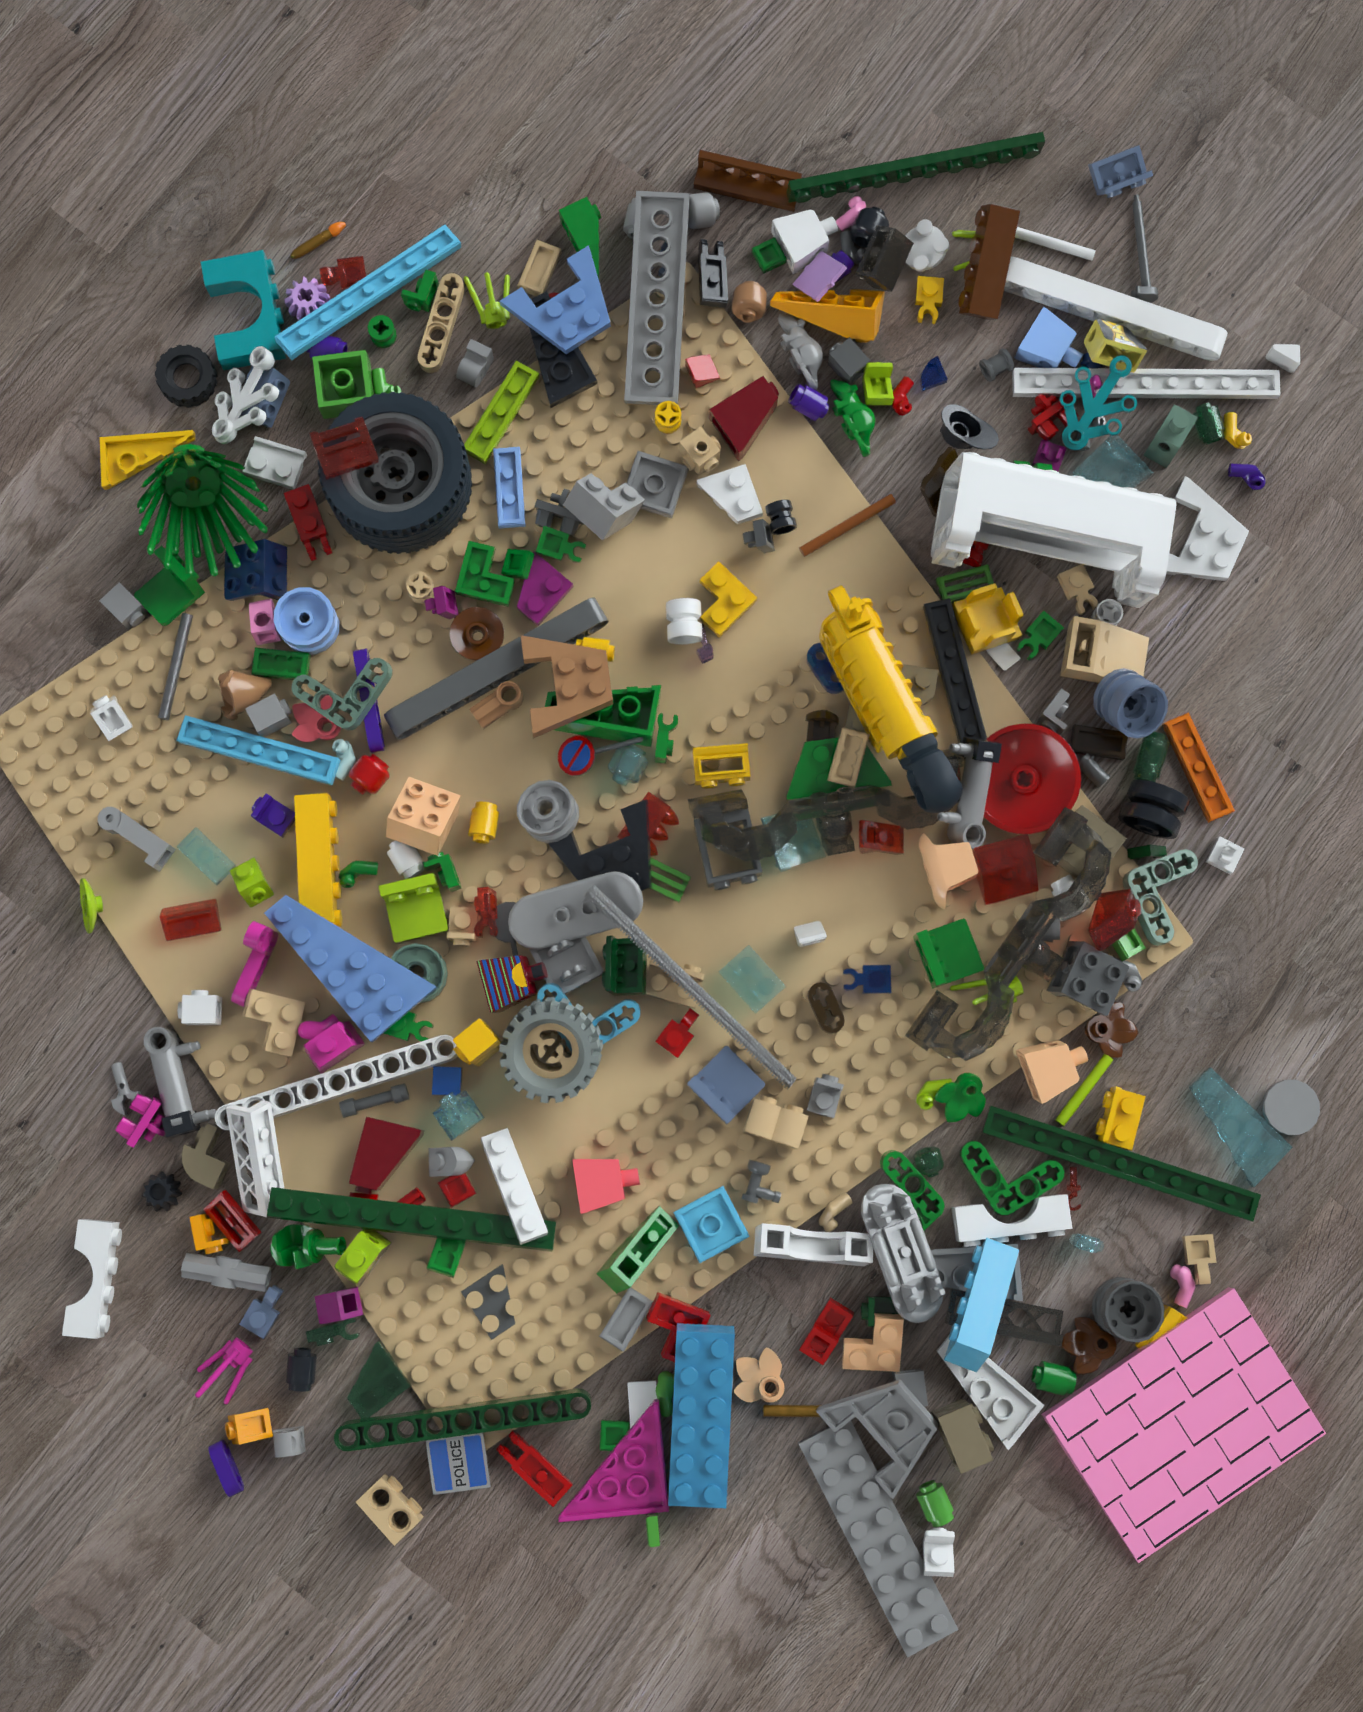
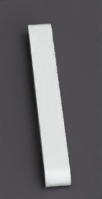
M1017 257L1010 258L1004 287L1006 292L1091 321L1105 319L1108 322L1127 327L1135 336L1205 360L1216 361L1220 358L1228 334L1222 327Z
M437 1036L225 1104L216 1111L215 1122L221 1129L229 1130V1125L226 1124L224 1119L227 1113L226 1107L237 1105L249 1108L255 1102L262 1100L271 1102L273 1118L286 1115L453 1061L458 1057L454 1050L450 1055L443 1056L439 1048L444 1041H451L454 1048L457 1045L453 1042L454 1038L452 1036ZM423 1049L426 1052V1060L424 1063L417 1065L413 1061V1054L415 1051ZM391 1058H397L400 1066L395 1073H389L386 1069V1063ZM369 1066L372 1070V1077L369 1081L362 1082L359 1078L360 1070ZM338 1075H342L345 1079V1086L343 1089L336 1091L332 1086L333 1079ZM310 1084H315L318 1088V1094L313 1099H308L305 1094L306 1088ZM287 1092L291 1097V1102L288 1107L282 1108L279 1105L278 1099L281 1094ZM238 1116L239 1123L245 1128L243 1116Z

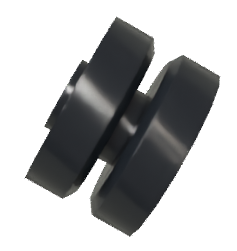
M1141 779L1133 780L1127 792V797L1131 802H1126L1122 805L1118 816L1119 820L1134 830L1164 839H1175L1182 825L1177 817L1186 814L1190 803L1189 798L1183 793L1160 783Z

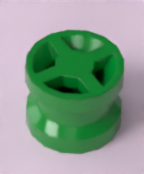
M377 315L369 321L368 333L375 346L388 348L395 343L397 334L394 324L389 317Z

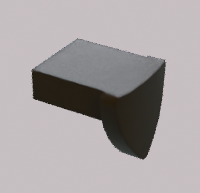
M817 710L806 715L805 721H808L806 742L835 738L836 725L839 724V718L836 714L828 710Z

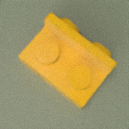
M1117 1086L1111 1087L1110 1091H1106L1102 1102V1107H1105L1104 1116L1099 1118L1095 1134L1099 1135L1097 1141L1132 1151L1146 1096L1122 1090V1088Z

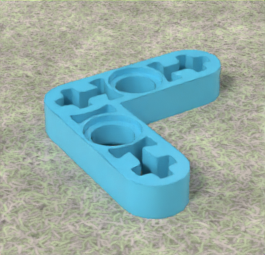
M554 983L543 985L537 994V1000L540 999L541 1002L545 1001L543 998L546 995L545 990L547 989L549 992L555 991L557 993L555 1001L560 1002L562 998L568 999L562 989ZM625 999L594 1018L592 1022L594 1027L602 1020H607L612 1024V1032L608 1035L600 1034L599 1040H603L604 1044L634 1025L640 1017L641 1009L636 1001ZM626 1005L628 1009L633 1007L635 1009L632 1014L633 1018L630 1019L628 1016L622 1018L619 1023L623 1026L618 1028L616 1020L610 1014L614 1012L615 1017H618L623 1013V1006ZM558 1032L561 1038L565 1039L567 1047L572 1052L568 1038L561 1032Z

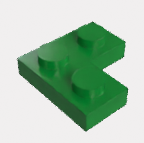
M468 541L455 593L456 595L508 607L515 579L490 573L496 551L494 546Z

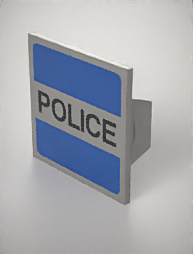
M483 1433L426 1441L433 1495L491 1487Z

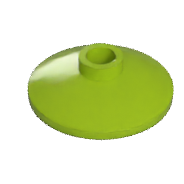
M81 878L80 901L85 929L89 934L92 933L95 927L97 913L103 912V903L101 896L94 895L88 881L85 878Z

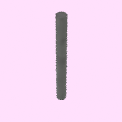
M182 613L158 715V718L162 720H169L193 618L192 615Z

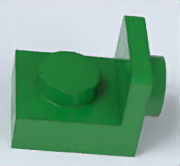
M425 270L423 278H419L417 281L415 292L402 289L401 297L407 308L416 312L421 310L430 311L439 286L436 272Z
M439 852L438 856L430 855L427 857L428 861L422 863L427 872L442 868L441 871H438V875L443 887L448 886L451 892L462 889L452 857L449 854L444 855L443 852Z

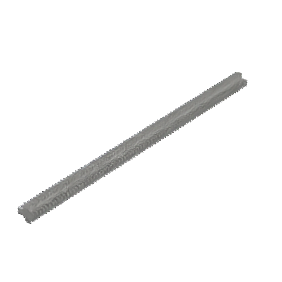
M593 885L584 897L588 896L587 899L590 898V902L593 900L592 904L595 903V907L598 905L597 909L601 908L600 911L603 910L602 914L606 913L605 916L608 915L607 919L611 918L610 921L613 920L612 923L616 922L615 926L618 925L617 928L621 927L620 931L623 930L622 933L626 932L625 936L629 935L627 938L631 937L630 941L634 940L633 943L636 942L635 945L639 944L638 948L641 947L640 950L644 949L643 953L646 952L645 955L649 954L648 958L651 957L650 960L654 959L653 963L659 964L658 967L662 966L661 970L664 969L663 972L667 971L666 975L669 973L668 977L672 976L671 980L674 978L673 982L677 981L676 984L679 983V987L682 985L681 989L685 988L684 992L687 990L686 994L690 993L688 996L692 995L691 999L695 998L693 1001L697 1000L696 1004L700 1003L698 1006L702 1005L701 1008L705 1007L704 1011L707 1010L706 1013L710 1012L709 1016L712 1015L711 1018L715 1017L714 1021L717 1019L716 1023L720 1022L719 1025L722 1024L721 1028L725 1027L724 1030L728 1029L726 1032L730 1031L729 1035L733 1034L731 1037L735 1036L734 1040L738 1039L736 1042L740 1041L739 1045L743 1044L741 1047L745 1046L744 1050L747 1048V1052L750 1051L749 1054L753 1053L752 1057L755 1055L754 1059L758 1058L756 1061L760 1060L759 1064L763 1063L761 1066L765 1065L764 1069L768 1068L766 1071L770 1070V1074L773 1072L772 1076L775 1075L774 1078L778 1077L777 1080L780 1079L779 1083L783 1082L782 1085L785 1084L784 1088L788 1087L789 1089L795 1082L796 1077L781 1062L779 1063V1060L774 1058L713 997L706 993L688 973L682 970L665 951H662L652 939H649L650 937L644 934L642 929H639L634 922H631L632 920L626 917L627 915L621 912L622 910L619 907H616L611 900H608L609 898L603 895L604 893L598 890L599 888L596 885Z

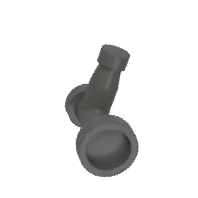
M749 1160L748 1170L752 1173L746 1194L743 1193L741 1199L757 1204L759 1198L779 1203L781 1192H774L760 1187L762 1176L769 1173L770 1165Z

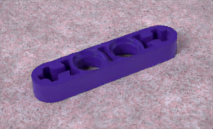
M367 648L353 651L357 677L370 660ZM367 679L365 681L375 687V683ZM367 687L360 688V699L363 702L369 697V689ZM376 700L364 718L366 736L371 753L385 751L378 701Z

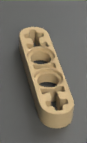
M455 273L446 274L439 283L418 352L420 367L427 373L437 372L443 364L465 288L462 278ZM453 282L456 283L457 288H453L451 293L452 299L448 298L449 291L447 286H451ZM444 305L452 308L451 314L446 317L438 314V309ZM436 329H440L445 333L444 338L440 341H434L430 338L431 333ZM431 347L435 348L433 355L436 361H431L430 364H427L425 358L430 357Z

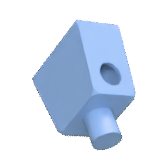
M1043 307L1020 344L1014 358L1038 368H1058L1061 361L1076 368L1083 353L1070 347L1077 335L1076 332L1051 311Z

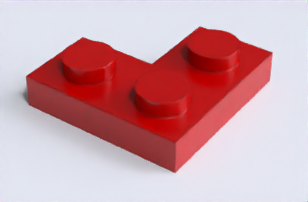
M657 1292L646 1319L650 1323L671 1330L661 1352L662 1358L675 1362L677 1323L707 1325L711 1315L706 1310Z

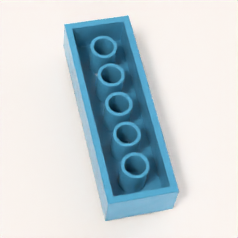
M677 1323L668 1506L726 1509L735 1339L734 1326Z

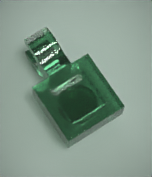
M353 1317L345 1319L340 1323L306 1331L308 1343L316 1341L317 1346L333 1343V1337L337 1335L342 1336L346 1340H354L360 1336V1333L350 1334L347 1331V1326L349 1323L356 1322L357 1319Z

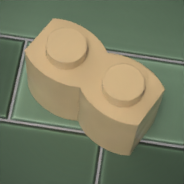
M761 1095L760 1100L753 1099L743 1132L798 1149L808 1116L803 1114L804 1109L790 1104L787 1105V1108H782L776 1105L777 1100Z

